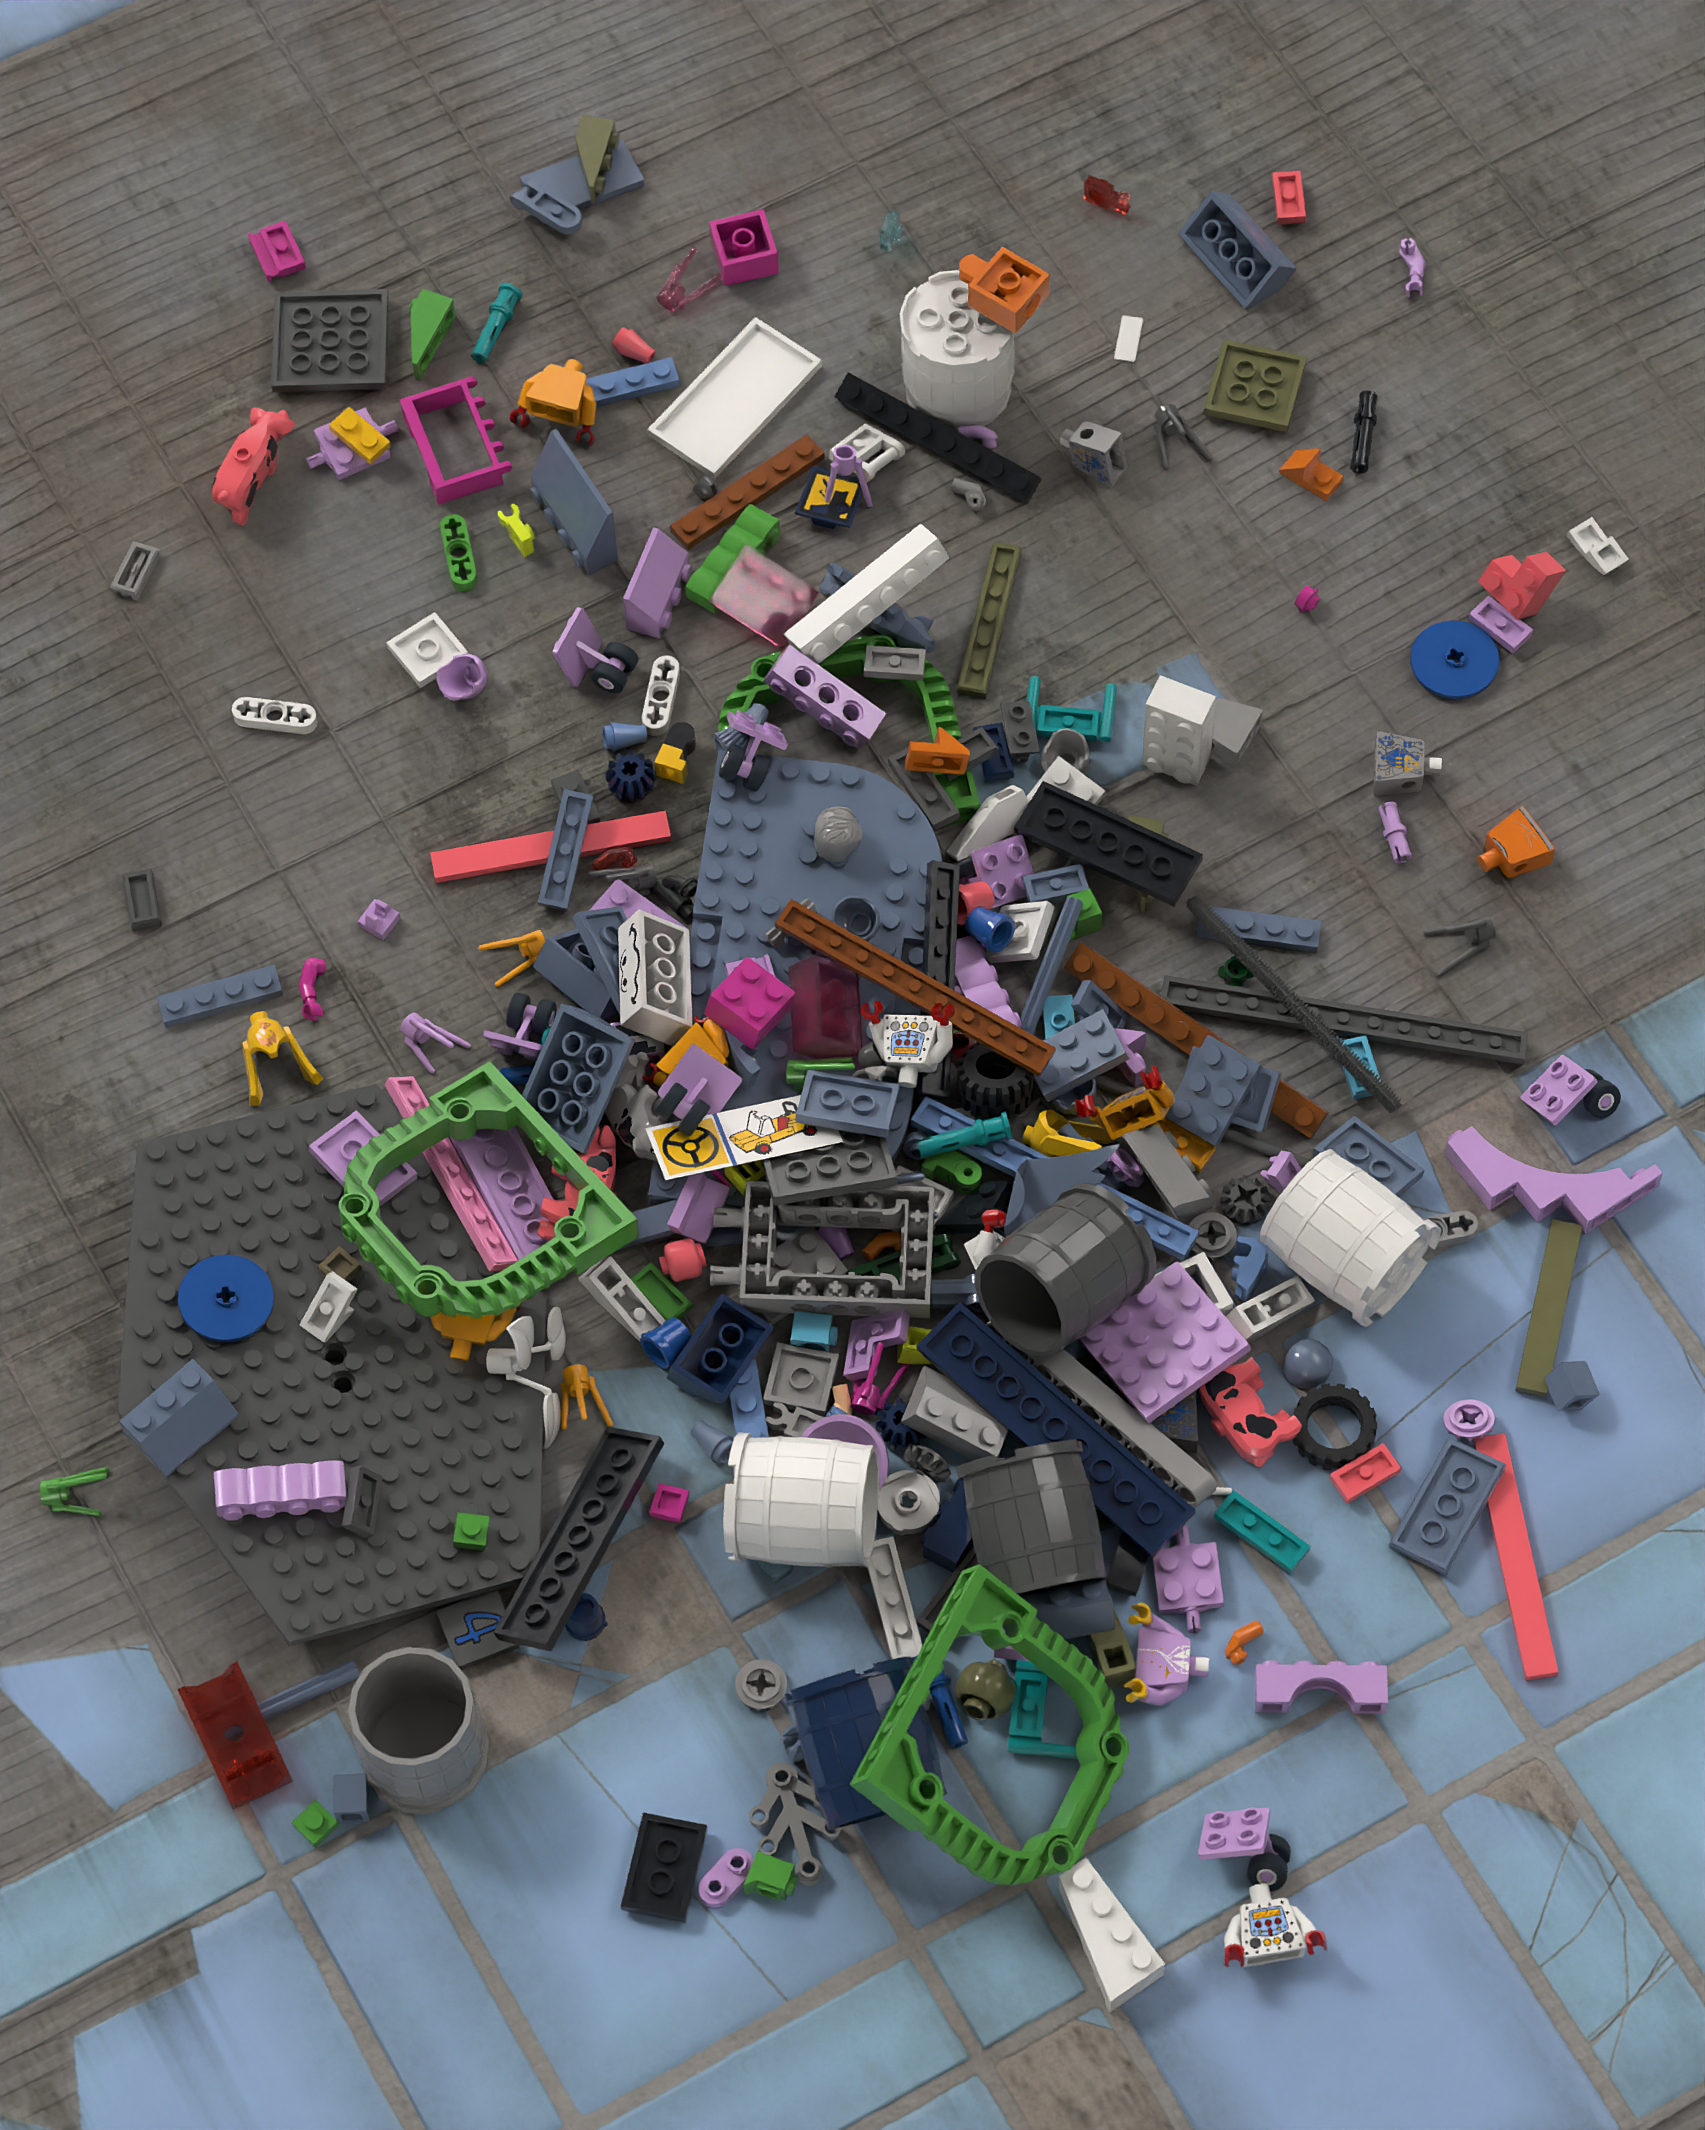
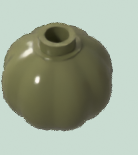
M990 1660L989 1662L979 1661L971 1663L963 1669L956 1682L955 1693L966 1715L975 1720L984 1721L986 1719L999 1718L1009 1711L1015 1699L1016 1685L1003 1663L997 1660Z

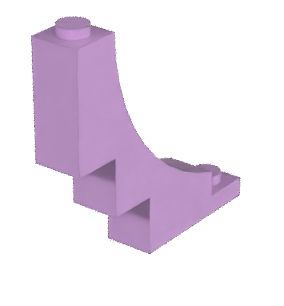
M1473 1126L1465 1131L1458 1130L1448 1138L1445 1150L1446 1158L1489 1211L1515 1195L1536 1222L1563 1207L1576 1224L1583 1225L1582 1232L1584 1234H1587L1658 1188L1663 1174L1656 1164L1648 1169L1641 1168L1637 1170L1630 1179L1621 1168L1590 1174H1566L1538 1169L1521 1163L1496 1149Z

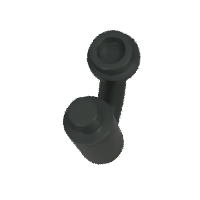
M677 875L661 877L654 884L653 891L676 915L683 914L687 920L693 917L692 900L690 898L696 895L698 883L696 878L685 879Z

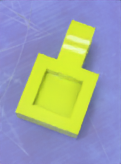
M513 503L511 504L513 515L505 516L500 510L498 511V519L500 524L509 531L510 538L521 554L526 557L534 553L532 540L535 539V535L528 524L523 525L520 520L519 508Z

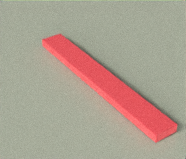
M666 811L588 824L580 857L671 841ZM554 831L431 852L435 882L440 883L546 864Z
M1505 1433L1484 1436V1439L1476 1437L1473 1439L1475 1450L1506 1464V1470L1487 1502V1509L1525 1681L1558 1676V1667Z

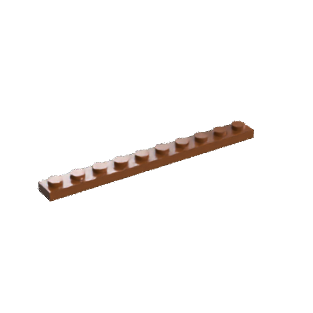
M790 899L775 922V928L931 1015L932 1007L940 1002L942 1003L941 1009L943 1014H945V1007L952 1005L955 1008L954 1016L949 1018L952 1028L1039 1077L1056 1052V1048L793 899Z
M1084 943L1078 944L1064 966V969L1080 980H1092L1119 1007L1189 1055L1193 1046L1201 1048L1207 1035L1239 1051ZM1280 1079L1271 1112L1308 1138H1313L1329 1112Z

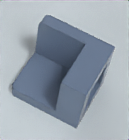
M1585 1361L1562 1362L1545 1377L1558 1411L1582 1410L1600 1395L1588 1364Z
M366 1773L343 1774L333 1777V1813L338 1823L370 1821V1784L368 1783Z

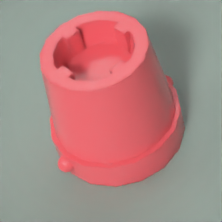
M978 881L965 885L959 884L957 924H965L969 913L976 907L981 906L989 910L993 907L994 894L987 883Z

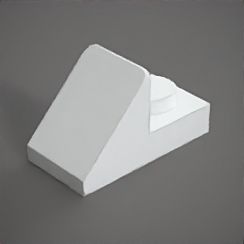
M328 1273L304 1315L300 1326L322 1342H327L353 1313L354 1309L349 1304L358 1289L336 1273Z

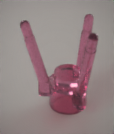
M696 248L690 250L681 266L680 264L675 265L663 289L656 297L658 302L670 311H674L677 306L683 310L690 301L722 279L721 273H719L688 296H684L685 288L678 281L695 255Z

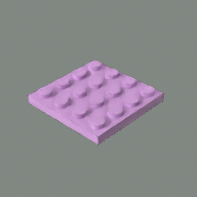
M1178 1261L1156 1275L1144 1287L1142 1292L1130 1296L1118 1310L1114 1311L1084 1337L1078 1339L1148 1424L1251 1351L1249 1343Z

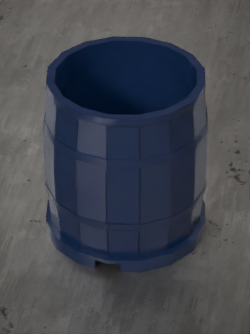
M911 1656L874 1663V1668L863 1671L864 1674H856L855 1669L845 1671L791 1690L792 1694H785L787 1705L793 1706L798 1739L815 1796L826 1819L828 1830L888 1815L850 1786V1783L913 1665ZM922 1704L919 1706L906 1733L916 1740L918 1754L924 1771L937 1775L941 1780L944 1791L943 1796H945L947 1791L944 1787L939 1753L937 1752L932 1729Z

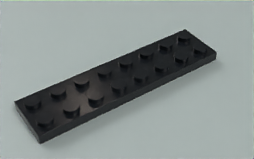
M607 1426L493 1632L498 1640L552 1651L664 1445L660 1436Z

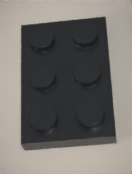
M643 1812L621 1902V1910L686 1923L708 1831L707 1825Z

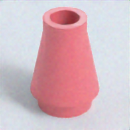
M625 327L618 332L612 343L616 353L644 364L650 363L656 353L633 329L628 330Z

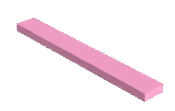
M414 1076L389 1077L384 1084L403 1119L413 1116L417 1110L424 1109L430 1105ZM447 1137L423 1151L422 1153L489 1272L503 1271L517 1262L515 1254L449 1138Z

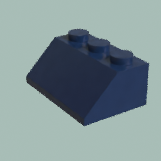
M721 1293L671 1366L667 1379L693 1396L723 1404L774 1327Z

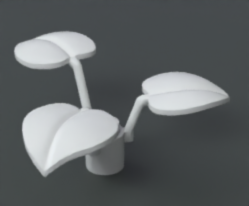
M553 1307L549 1313L547 1323L549 1341L545 1345L532 1347L534 1343L533 1320L530 1316H523L506 1328L513 1339L515 1349L490 1348L487 1353V1370L490 1374H506V1380H515L544 1393L545 1444L542 1449H547L552 1444L559 1431L561 1409L558 1394L552 1393V1390L548 1387L518 1376L515 1373L528 1368L531 1362V1353L551 1350L552 1360H559L562 1357L565 1349V1329L559 1307Z

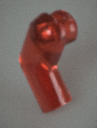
M629 847L611 848L592 860L591 864L596 871L606 870L621 861L624 868H629L637 863V857L633 854L634 850Z

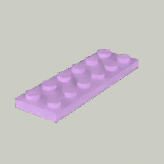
M515 1126L508 1131L477 1129L476 1133L467 1140L451 1138L470 1177L517 1260L519 1261L549 1242V1240L538 1236L540 1219L550 1221L541 1216L543 1199L548 1197L553 1200Z

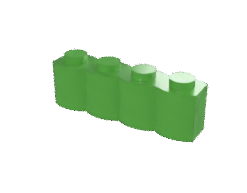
M750 504L741 513L735 525L725 533L719 545L710 552L702 566L691 576L685 586L686 598L714 614L721 608H726L731 602L732 592L738 587L741 588L745 585L749 577V571L754 566L758 567L762 563L765 551L770 546H775L778 543L782 533L780 531V520Z

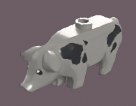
M640 1052L636 1056H628L605 1109V1114L611 1122L610 1129L619 1135L627 1146L634 1150L637 1157L658 1162L645 1128L667 1124L668 1119L665 1120L655 1112L663 1098L660 1096L656 1100L658 1097L657 1093L646 1085V1080L642 1078L645 1075V1066L649 1058L645 1052Z

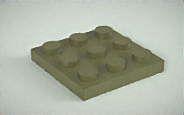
M1223 339L1203 415L1288 432L1307 357Z

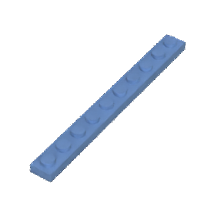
M927 1096L911 1118L912 1127L930 1136L974 1125L973 1122H975V1120ZM1007 1137L990 1141L987 1146H979L978 1143L959 1148V1150L1013 1177L1016 1176L1018 1167L1025 1160L1050 1158L1014 1139L1008 1140ZM1101 1182L1095 1184L1116 1194L1130 1207L1125 1212L1133 1219L1136 1226L1143 1223L1154 1247L1182 1261L1186 1259L1199 1237L1198 1230Z

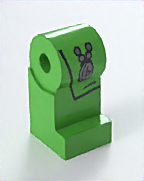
M955 1150L927 1157L922 1164L921 1171L925 1178L933 1181L937 1176L953 1184L958 1192L968 1195L981 1184L982 1172L979 1164Z

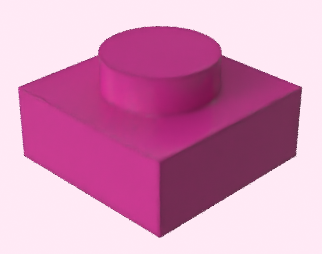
M658 1483L650 1508V1516L681 1524L690 1496L689 1490Z

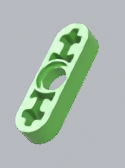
M451 514L444 517L440 523L443 545L452 586L460 592H467L472 590L477 584L474 559L464 518L460 515ZM456 526L458 538L453 539L450 527ZM456 548H463L467 551L461 558H455L451 555V552ZM465 567L466 580H461L459 568Z

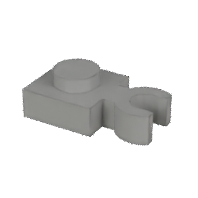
M775 1402L773 1411L780 1413L782 1416L779 1419L767 1416L766 1424L775 1430L784 1428V1437H801L810 1425L824 1417L798 1406L792 1414L788 1412L784 1404Z

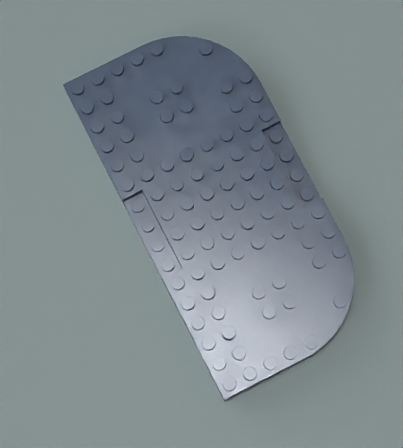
M718 750L689 941L692 1026L696 1023L694 1020L695 1016L699 1020L707 1017L704 1013L710 994L727 978L725 964L744 960L747 956L757 959L768 954L775 977L796 992L791 1008L783 1019L753 1050L748 1046L746 1047L745 1053L752 1056L761 1068L755 1084L746 1091L739 1085L720 1112L801 1095L802 1092L794 1091V1084L786 1083L789 1059L816 1060L852 1057L854 1060L852 1064L855 1065V1068L852 1070L818 1071L852 1076L856 1071L864 1069L865 1067L858 1061L859 1051L870 1042L874 1043L869 1027L871 1020L864 1018L861 1014V1007L866 1002L872 1013H875L873 1003L875 1001L882 1003L883 1011L879 1015L880 1019H883L884 1015L920 1016V1009L827 956L818 962L812 960L807 954L809 946L791 936L787 938L785 936V941L778 947H773L766 939V933L775 927V922L790 899L801 903L806 898L810 899L817 907V914L832 921V912L840 900L846 896L860 895L872 902L880 915L881 925L876 936L868 942L922 972L927 863L932 860L942 862L941 853L935 833L918 805L900 788L881 776L849 765L761 755L770 760V766L760 789L754 792L743 786L744 777L736 775L733 781L719 777L720 765L726 751ZM847 807L852 810L863 830L862 840L857 849L851 852L844 861L832 863L821 858L818 852L815 851V823L818 815L826 808ZM679 1038L674 1044H672V1047H673L681 1038ZM884 1062V1063H883L882 1065H880V1066H888V1065ZM884 1076L882 1082L898 1084V1079ZM900 1086L889 1135L886 1138L892 1162H894L898 1153L901 1152L908 1134L915 1087L907 1088ZM672 1113L668 1118L667 1124L682 1120ZM653 1161L648 1193L649 1204L658 1205L679 1199L689 1175L665 1180L659 1162ZM753 1162L749 1163L756 1173L760 1171ZM724 1168L717 1169L731 1183L728 1197H732L735 1194L737 1198L726 1199V1205L742 1209L745 1206V1197L725 1176ZM744 1169L740 1170V1173L746 1179L750 1177ZM710 1171L704 1172L708 1179L721 1183Z

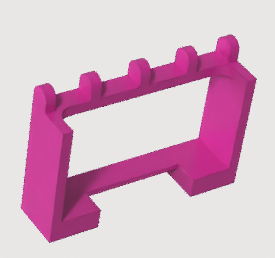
M473 376L399 399L402 416L411 438L414 437L438 505L503 484L502 474L512 470V465L509 461L498 462L495 453L501 452L504 446L501 441L491 443L486 431L493 429L495 424L493 419L481 420L477 409L485 406L486 402L482 396L472 398L469 389L474 388L478 384ZM466 400L492 466L444 481L419 415Z

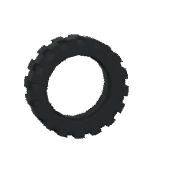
M1330 1383L1323 1384L1317 1390L1315 1387L1310 1389L1307 1396H1302L1299 1399L1293 1415L1299 1420L1302 1428L1292 1441L1294 1446L1297 1445L1298 1453L1303 1458L1306 1456L1310 1464L1314 1466L1318 1464L1323 1466L1325 1470H1332V1468L1340 1469L1371 1450L1377 1431L1376 1412L1374 1408L1370 1407L1368 1398L1359 1395L1357 1389L1352 1387L1350 1390L1345 1388L1344 1384L1338 1383L1336 1386H1330ZM1328 1405L1346 1408L1358 1418L1360 1434L1357 1440L1349 1446L1340 1449L1327 1448L1318 1444L1310 1436L1308 1420L1311 1414L1318 1408Z

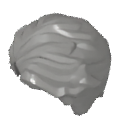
M1069 728L1059 729L1052 734L1042 753L1041 765L1043 770L1046 772L1056 758L1060 756L1084 774L1091 764L1090 751L1085 737L1076 730H1070Z
M838 806L826 808L818 815L814 829V846L818 855L826 861L832 863L844 861L851 852L857 849L862 840L863 830L851 809Z

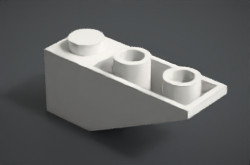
M1011 785L987 797L947 849V855L957 861L971 858V852L1002 841L1003 838L1011 834L1018 835L1014 833V826L1029 804L1024 790Z

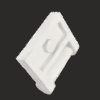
M864 424L831 448L829 459L833 461V451L836 447L840 445L852 446L856 450V458L862 460L863 473L866 483H868L875 477L877 471L892 460H898L905 455V448L899 441ZM879 450H885L884 453L869 464L865 462Z

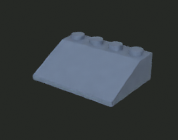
M552 430L530 476L532 488L529 489V492L535 504H541L544 508L543 513L549 525L554 524L558 529L557 535L563 546L568 545L572 550L571 556L577 567L582 566L586 573L590 575L619 560L613 512L558 430Z
M561 1004L522 1096L570 1147L587 1154L635 1040L606 1021L580 1008Z

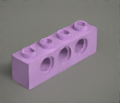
M791 645L783 651L763 680L774 693L783 695L798 710L807 712L818 720L822 727L832 730L842 737V740L847 745L856 747L858 750L868 742L886 714ZM795 679L800 680V681L802 682L803 686H800L799 684H797V682L795 681ZM819 696L824 697L827 703L822 702ZM843 713H846L847 715H849L850 718H851V721L848 720V719H846L845 716L843 715Z

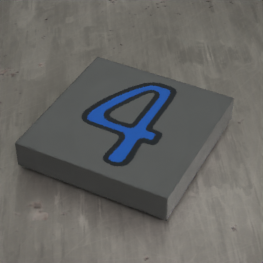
M497 1590L475 1595L436 1611L455 1663L460 1670L520 1648L518 1644L498 1640L493 1633L505 1613V1608Z

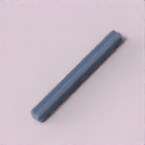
M1067 897L1020 1018L1021 1029L1032 1035L1083 906L1082 901L1074 897Z
M353 1660L343 1663L208 1725V1734L213 1743H218L359 1678L360 1672Z

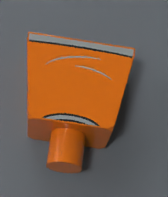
M1522 806L1487 833L1485 841L1487 852L1479 855L1477 860L1484 872H1488L1498 866L1506 877L1513 878L1551 864L1555 848L1524 806Z

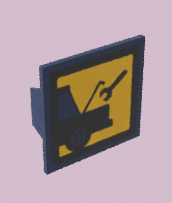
M812 466L795 514L811 518L814 525L834 529L836 525L850 528L863 495L859 479L849 475L842 476L837 473L831 499L827 503L825 502V495L831 471Z

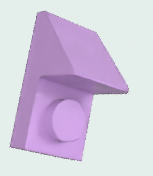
M1114 1028L1129 1057V1060L1117 1065V1067L1135 1088L1143 1083L1140 1072L1145 1073L1146 1064L1143 1058L1136 1052L1145 1047L1146 1033Z

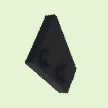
M1009 1181L982 1182L936 1221L935 1227L939 1234L980 1233L981 1230L984 1231L983 1213L987 1210L998 1209L1000 1212L1002 1211L1012 1193L1013 1188Z

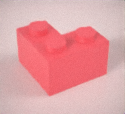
M1547 552L1527 556L1522 564L1513 555L1492 559L1478 582L1519 620L1538 614L1566 570Z

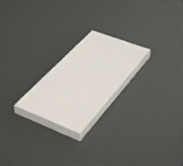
M755 317L647 429L648 436L705 474H710L715 480L822 367V360Z

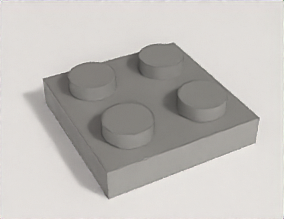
M777 1342L763 1403L773 1406L775 1402H778L791 1410H795L798 1406L817 1415L826 1416L839 1362V1354Z

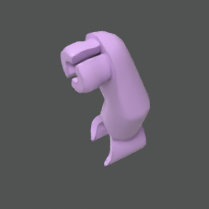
M1405 238L1400 243L1399 252L1410 268V282L1405 287L1406 296L1410 297V291L1418 290L1420 295H1423L1422 280L1426 263L1415 241L1410 238L1408 244L1407 238Z

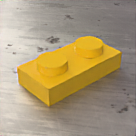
M350 407L329 424V430L370 465L391 447L390 441Z

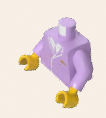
M1138 1603L1131 1606L1132 1609L1138 1612L1139 1616L1132 1615L1128 1617L1129 1623L1131 1625L1142 1623L1143 1627H1139L1136 1678L1124 1685V1687H1129L1133 1690L1132 1693L1126 1696L1127 1702L1132 1703L1139 1699L1145 1703L1162 1706L1180 1697L1182 1693L1187 1692L1189 1675L1208 1677L1209 1657L1190 1656L1191 1640L1184 1637L1182 1632L1152 1614L1147 1604Z

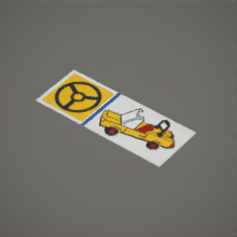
M801 1095L706 1115L691 1136H687L678 1129L682 1121L645 1128L665 1180L843 1142L837 1129L796 1123V1112Z

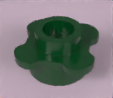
M1235 956L1228 959L1225 966H1221L1218 969L1219 977L1225 978L1231 986L1242 987L1244 981L1254 977L1252 972Z

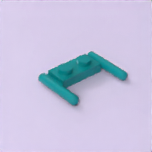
M1031 676L1029 678L1026 701L1030 703L1037 736L1051 737L1059 729L1069 728L1081 733L1086 741L1096 742V739L1105 743L1111 741L1117 693L1116 684L1108 683L1105 686L1103 711L1099 713V710L1049 705H1040L1038 707L1041 679L1038 676Z
M1017 1660L1014 1682L1016 1685V1695L1012 1703L1007 1752L1077 1759L1076 1746L1042 1742L1048 1676L1030 1661Z

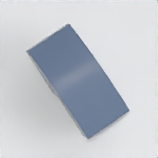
M723 1029L730 1051L726 1059L729 1063L728 1068L742 1078L740 1085L746 1091L755 1084L761 1068L752 1056L745 1053L747 1046Z

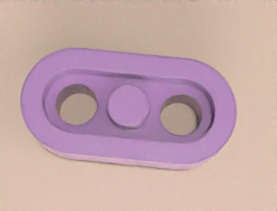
M734 1848L727 1851L701 1879L698 1889L700 1899L705 1905L711 1908L722 1907L744 1886L754 1861L752 1855L747 1850ZM734 1860H741L743 1862V1866L740 1868H734L731 1864ZM712 1884H719L721 1889L718 1892H711L709 1887Z

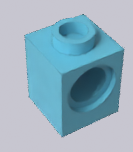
M795 1311L790 1339L791 1345L830 1352V1346H836L838 1327H833L832 1315Z

